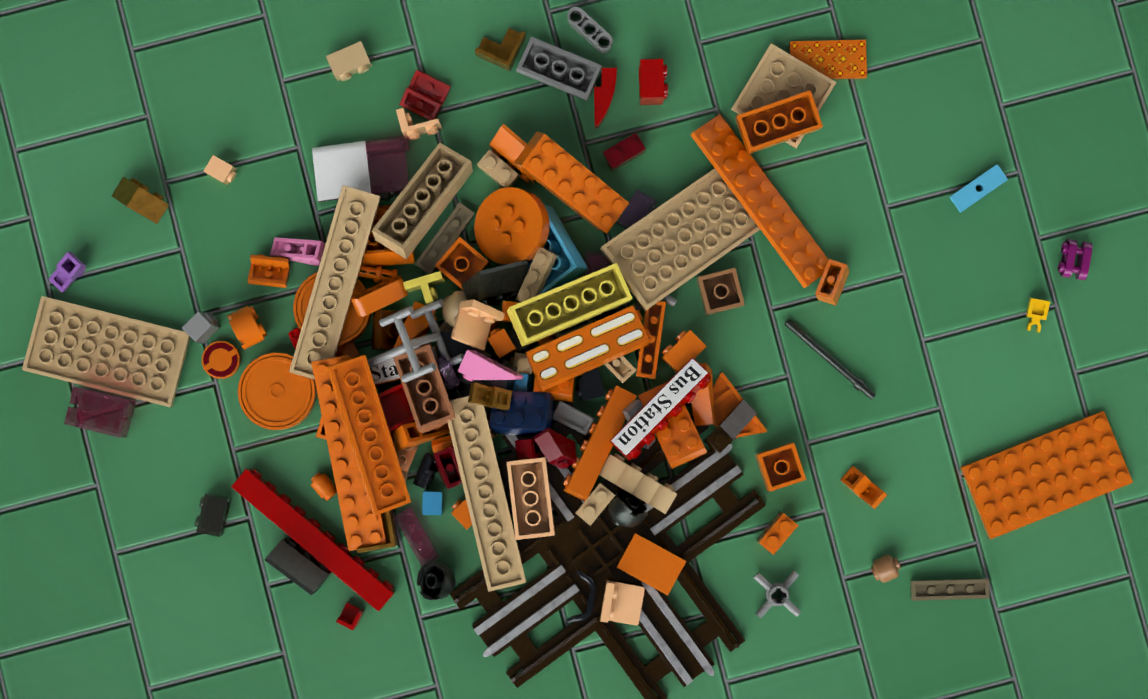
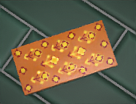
M866 40L789 42L790 55L830 79L867 78Z

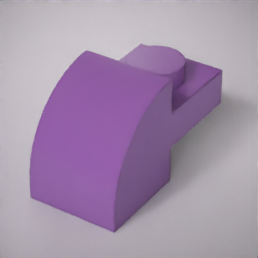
M67 252L56 265L57 269L48 280L61 292H65L76 278L82 276L86 265L72 252Z

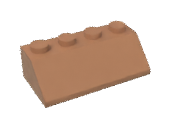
M430 344L414 351L421 367L435 363L436 370L406 383L402 381L401 376L414 371L407 353L393 358L417 429L421 433L439 428L456 418Z

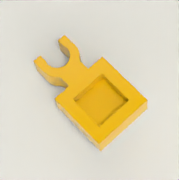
M1029 298L1026 317H1031V320L1027 324V331H1030L1031 326L1036 324V332L1040 333V319H1047L1050 301Z

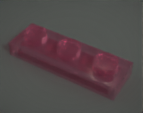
M412 507L394 516L421 566L439 558L436 549Z

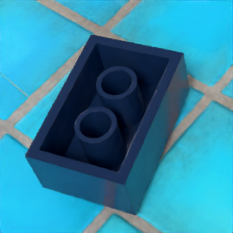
M512 391L509 410L491 408L489 428L494 434L535 436L547 428L552 430L555 399L551 393Z

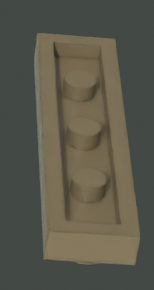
M459 202L415 265L427 274H432L436 269L435 265L459 238L475 213Z
M988 578L910 581L912 601L990 598Z

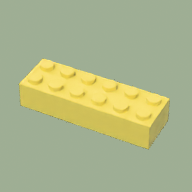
M615 263L508 308L507 313L523 347L626 304L633 298L618 264Z

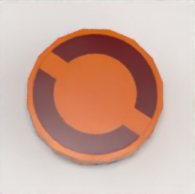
M226 341L211 343L202 354L203 369L208 375L217 379H226L233 376L238 371L241 363L238 349Z

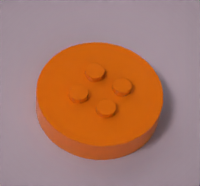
M514 187L498 189L486 197L477 211L474 223L475 238L481 251L490 260L505 265L527 260V262L533 260L540 247L544 248L550 228L548 212L543 202L535 194Z
M317 272L309 276L300 285L294 298L293 313L300 330ZM357 279L353 296L366 290L359 279ZM351 301L338 347L357 340L367 329L372 313L358 317Z
M284 353L262 355L253 360L241 375L238 384L240 406L245 415L260 427L271 430L292 428L303 422L315 406L317 400L315 380L289 372L293 360L292 355Z

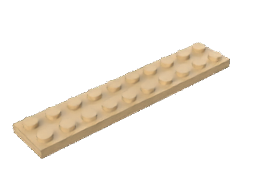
M342 185L289 370L290 373L314 379L311 362L335 357L381 196Z
M469 396L450 400L456 418L449 421L448 426L487 589L490 592L526 583L517 540L515 539V532L485 407L469 403Z

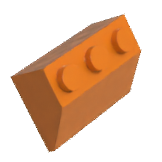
M503 124L489 144L492 149L491 151L499 158L502 157L513 170L516 169L523 181L527 184L529 182L534 184L536 180L514 163L527 143Z

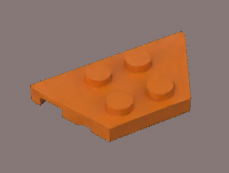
M723 372L719 374L713 386L714 426L717 427L744 400ZM755 415L735 438L765 433L767 429Z

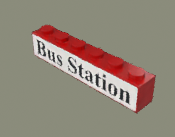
M692 357L610 440L611 444L628 461L638 457L645 444L649 445L655 439L654 435L659 430L663 431L669 425L668 421L673 416L677 417L682 412V407L687 402L691 403L696 398V393L709 385L710 373Z

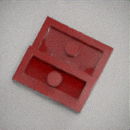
M416 70L399 105L428 120H434L452 86L420 70Z

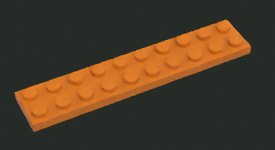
M721 114L692 132L690 136L803 288H806L821 277L828 258L753 157L747 154L745 146Z
M350 354L312 361L311 364L348 550L353 551L358 548L387 544L388 542L382 514L373 515L327 370V366L351 359Z

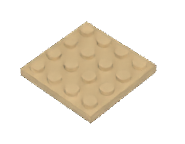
M771 43L731 110L740 115L811 90L819 112L837 82ZM804 135L785 143L796 149Z

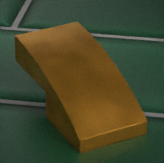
M474 382L470 386L468 402L496 409L509 410L512 391Z

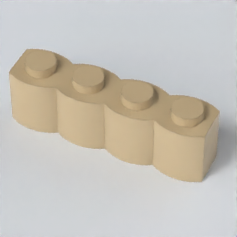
M617 453L614 456L609 454L599 475L666 514L677 496V493L674 492L675 488L666 482L664 486L658 483L659 478L651 473H648L647 476L641 473L642 468L634 463H631L630 466L624 463L625 458Z

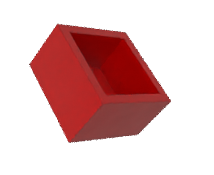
M640 59V106L663 105L664 99H667L668 84H664L667 76V64L663 65V59Z
M402 384L378 394L390 433L401 425L415 422Z

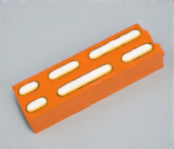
M630 306L526 352V358L541 390L545 391L649 345L651 335L648 328L643 327L641 323L643 319L639 310H635L634 306Z

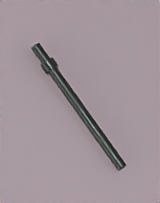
M790 319L785 322L784 325L848 379L857 391H862L871 400L875 397L876 393L865 385V381L861 378L858 379Z

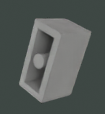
M197 312L182 329L195 342L204 344L220 327L217 325L219 321L212 314Z

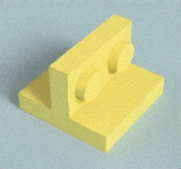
M438 271L405 281L403 284L405 290L409 293L421 289L425 303L428 305L438 299L433 285L446 281L444 274Z

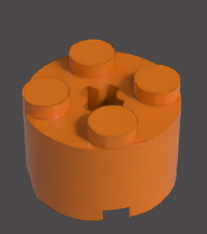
M247 305L227 315L238 341H241L243 344L241 346L244 350L265 340L267 332L261 323H257L256 320L259 317L252 306L249 307Z

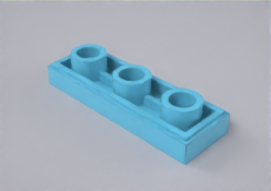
M996 164L949 198L961 213L1006 182L1008 178L998 164ZM976 186L980 187V192L976 190Z

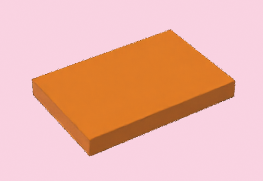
M635 533L617 568L668 595L686 560Z

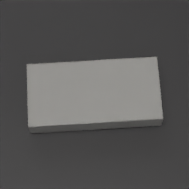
M561 401L553 414L554 420L584 435L587 434L594 420L593 417Z

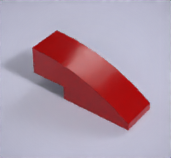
M601 68V87H594L595 128L600 127L611 106L616 85L617 68Z

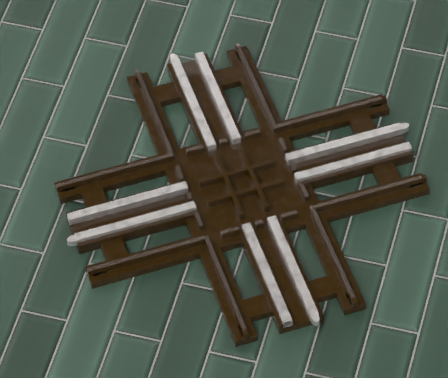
M555 400L554 411L556 410V408H557V406H558L556 400ZM563 401L565 404L576 409L572 402ZM558 421L552 423L553 431L565 437L572 434L580 447L583 441L588 440L590 436L588 432L584 435ZM700 426L696 430L700 435L709 427ZM505 434L502 436L513 451L498 463L512 517L507 461L517 460L516 440L532 439L534 436ZM657 441L627 464L630 466L631 463H634L642 468L641 473L647 474L667 458L659 441ZM729 444L720 454H716L711 449L706 454L688 461L687 464L689 466L666 482L675 488L674 492L677 493L667 513L664 514L642 501L647 508L645 513L648 512V515L635 527H619L614 524L613 518L609 513V504L591 526L575 514L584 501L563 491L565 488L563 482L567 474L571 475L573 468L570 465L565 469H560L550 464L546 459L551 504L558 513L553 517L555 535L523 539L517 545L522 564L539 553L549 566V569L504 602L495 590L488 592L483 569L450 593L454 603L458 605L460 610L474 599H477L486 611V615L472 624L476 634L481 637L488 647L484 651L483 656L493 655L495 657L511 646L521 661L507 670L506 673L511 682L518 688L596 631L644 699L668 698L657 682L671 671L683 687L693 682V679L704 671L710 676H714L712 666L715 664L704 650V647L719 637L731 652L735 648H739V645L745 642V639L689 562L766 506L755 490L738 500L728 487L744 475L728 454L732 449V445ZM605 478L601 482L614 494L617 490H624ZM629 492L625 493L629 497L632 495ZM713 498L723 513L676 546L666 531ZM635 533L686 560L677 580L706 619L694 630L691 631L664 593L617 568ZM577 569H580L592 577L597 585V597L592 614L584 621L571 623L537 648L527 635L528 632L572 600L582 613L586 610L590 587L578 575ZM607 580L645 588L638 625L660 654L646 665L642 663L613 621H608V623L600 622Z

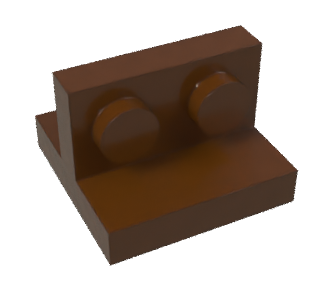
M379 309L373 312L372 349H393L399 336L395 322L382 327L379 320L398 311ZM407 317L402 318L403 323H405Z

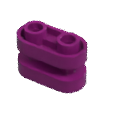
M1067 239L1066 242L1062 243L1061 253H1063L1062 261L1058 264L1060 276L1070 278L1072 273H1075L1076 279L1086 280L1093 249L1092 243L1082 242L1080 247L1077 246V240ZM1076 254H1078L1077 265H1074Z

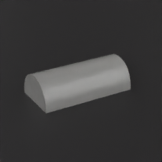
M531 37L516 72L588 101L602 65Z

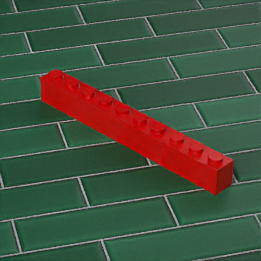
M250 468L245 469L231 487L379 612L396 592L393 590L394 586L387 580L382 581L378 577L380 574L373 568L368 569L364 565L365 561L357 555L354 557L349 553L348 547L345 544L336 542L334 540L336 537L328 530L326 532L320 528L321 524L314 518L309 519L305 515L306 511L298 505L295 507L291 504V499L286 494L278 493L276 491L277 487L272 482H265L261 478L262 474L254 468L252 470Z

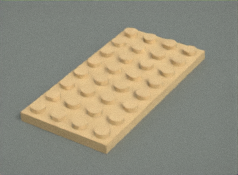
M714 168L601 246L600 249L611 264H618L626 285L646 311L754 235L760 228Z
M41 296L22 370L173 407L191 337L184 331Z

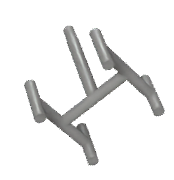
M439 299L416 310L409 306L380 319L379 323L382 327L395 322L403 344L368 359L369 368L407 353L414 371L402 375V381L406 383L436 370L435 363H430L421 367L414 349L436 341L443 362L437 364L439 371L462 362L464 354L450 358L432 313L433 310L444 306L443 300ZM425 314L432 334L410 340L402 318L410 315L412 319H415Z

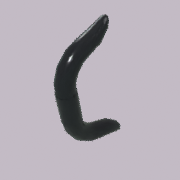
M577 569L578 575L590 587L587 607L582 614L568 618L566 623L584 621L590 617L595 606L597 597L596 582L580 569Z

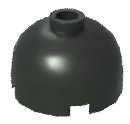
M617 490L614 494L615 496L609 502V513L613 518V523L619 527H635L639 525L648 515V512L645 513L647 510L646 506L636 496L631 495L629 497L626 495L627 491Z
M429 561V563L420 568L417 585L421 587L422 591L419 592L425 599L440 600L446 598L455 587V574L446 563Z

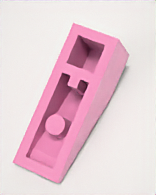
M274 237L270 256H281L290 261L319 266L325 243L316 240Z
M476 350L466 351L458 369V372L464 374L463 378L469 381L520 380L523 378V375Z

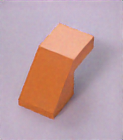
M854 466L840 479L842 483L873 509H876L887 496L883 490L873 484L866 475Z

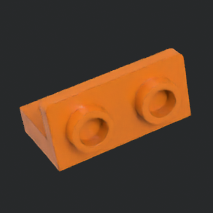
M263 254L250 256L251 267L248 275V284L287 288L291 269L289 259L281 256L268 257Z

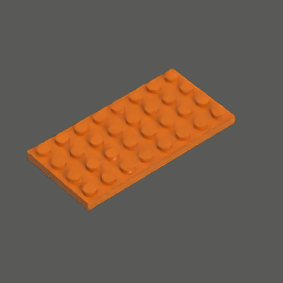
M1104 411L960 467L989 539L1133 483Z

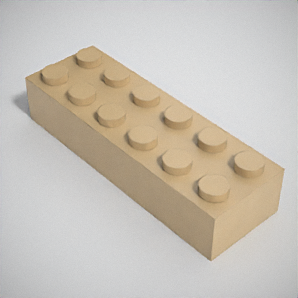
M439 143L372 229L375 240L407 259L472 174L471 161Z

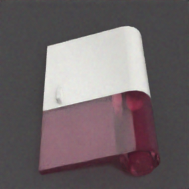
M403 135L312 148L318 202L339 199L342 185L372 194L403 191L409 183L406 162V150H410L408 139H405Z

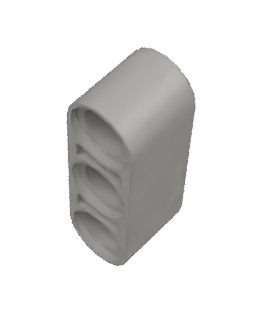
M572 7L569 9L567 14L568 24L598 52L608 53L612 48L613 40L611 35L581 8ZM573 14H578L581 16V19L579 21H573L571 19V16ZM593 27L595 32L587 34L585 28ZM605 39L609 42V45L602 47L599 45V41Z

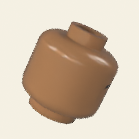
M889 554L875 559L873 566H871L875 579L883 583L899 576L898 569H901L898 559H893Z

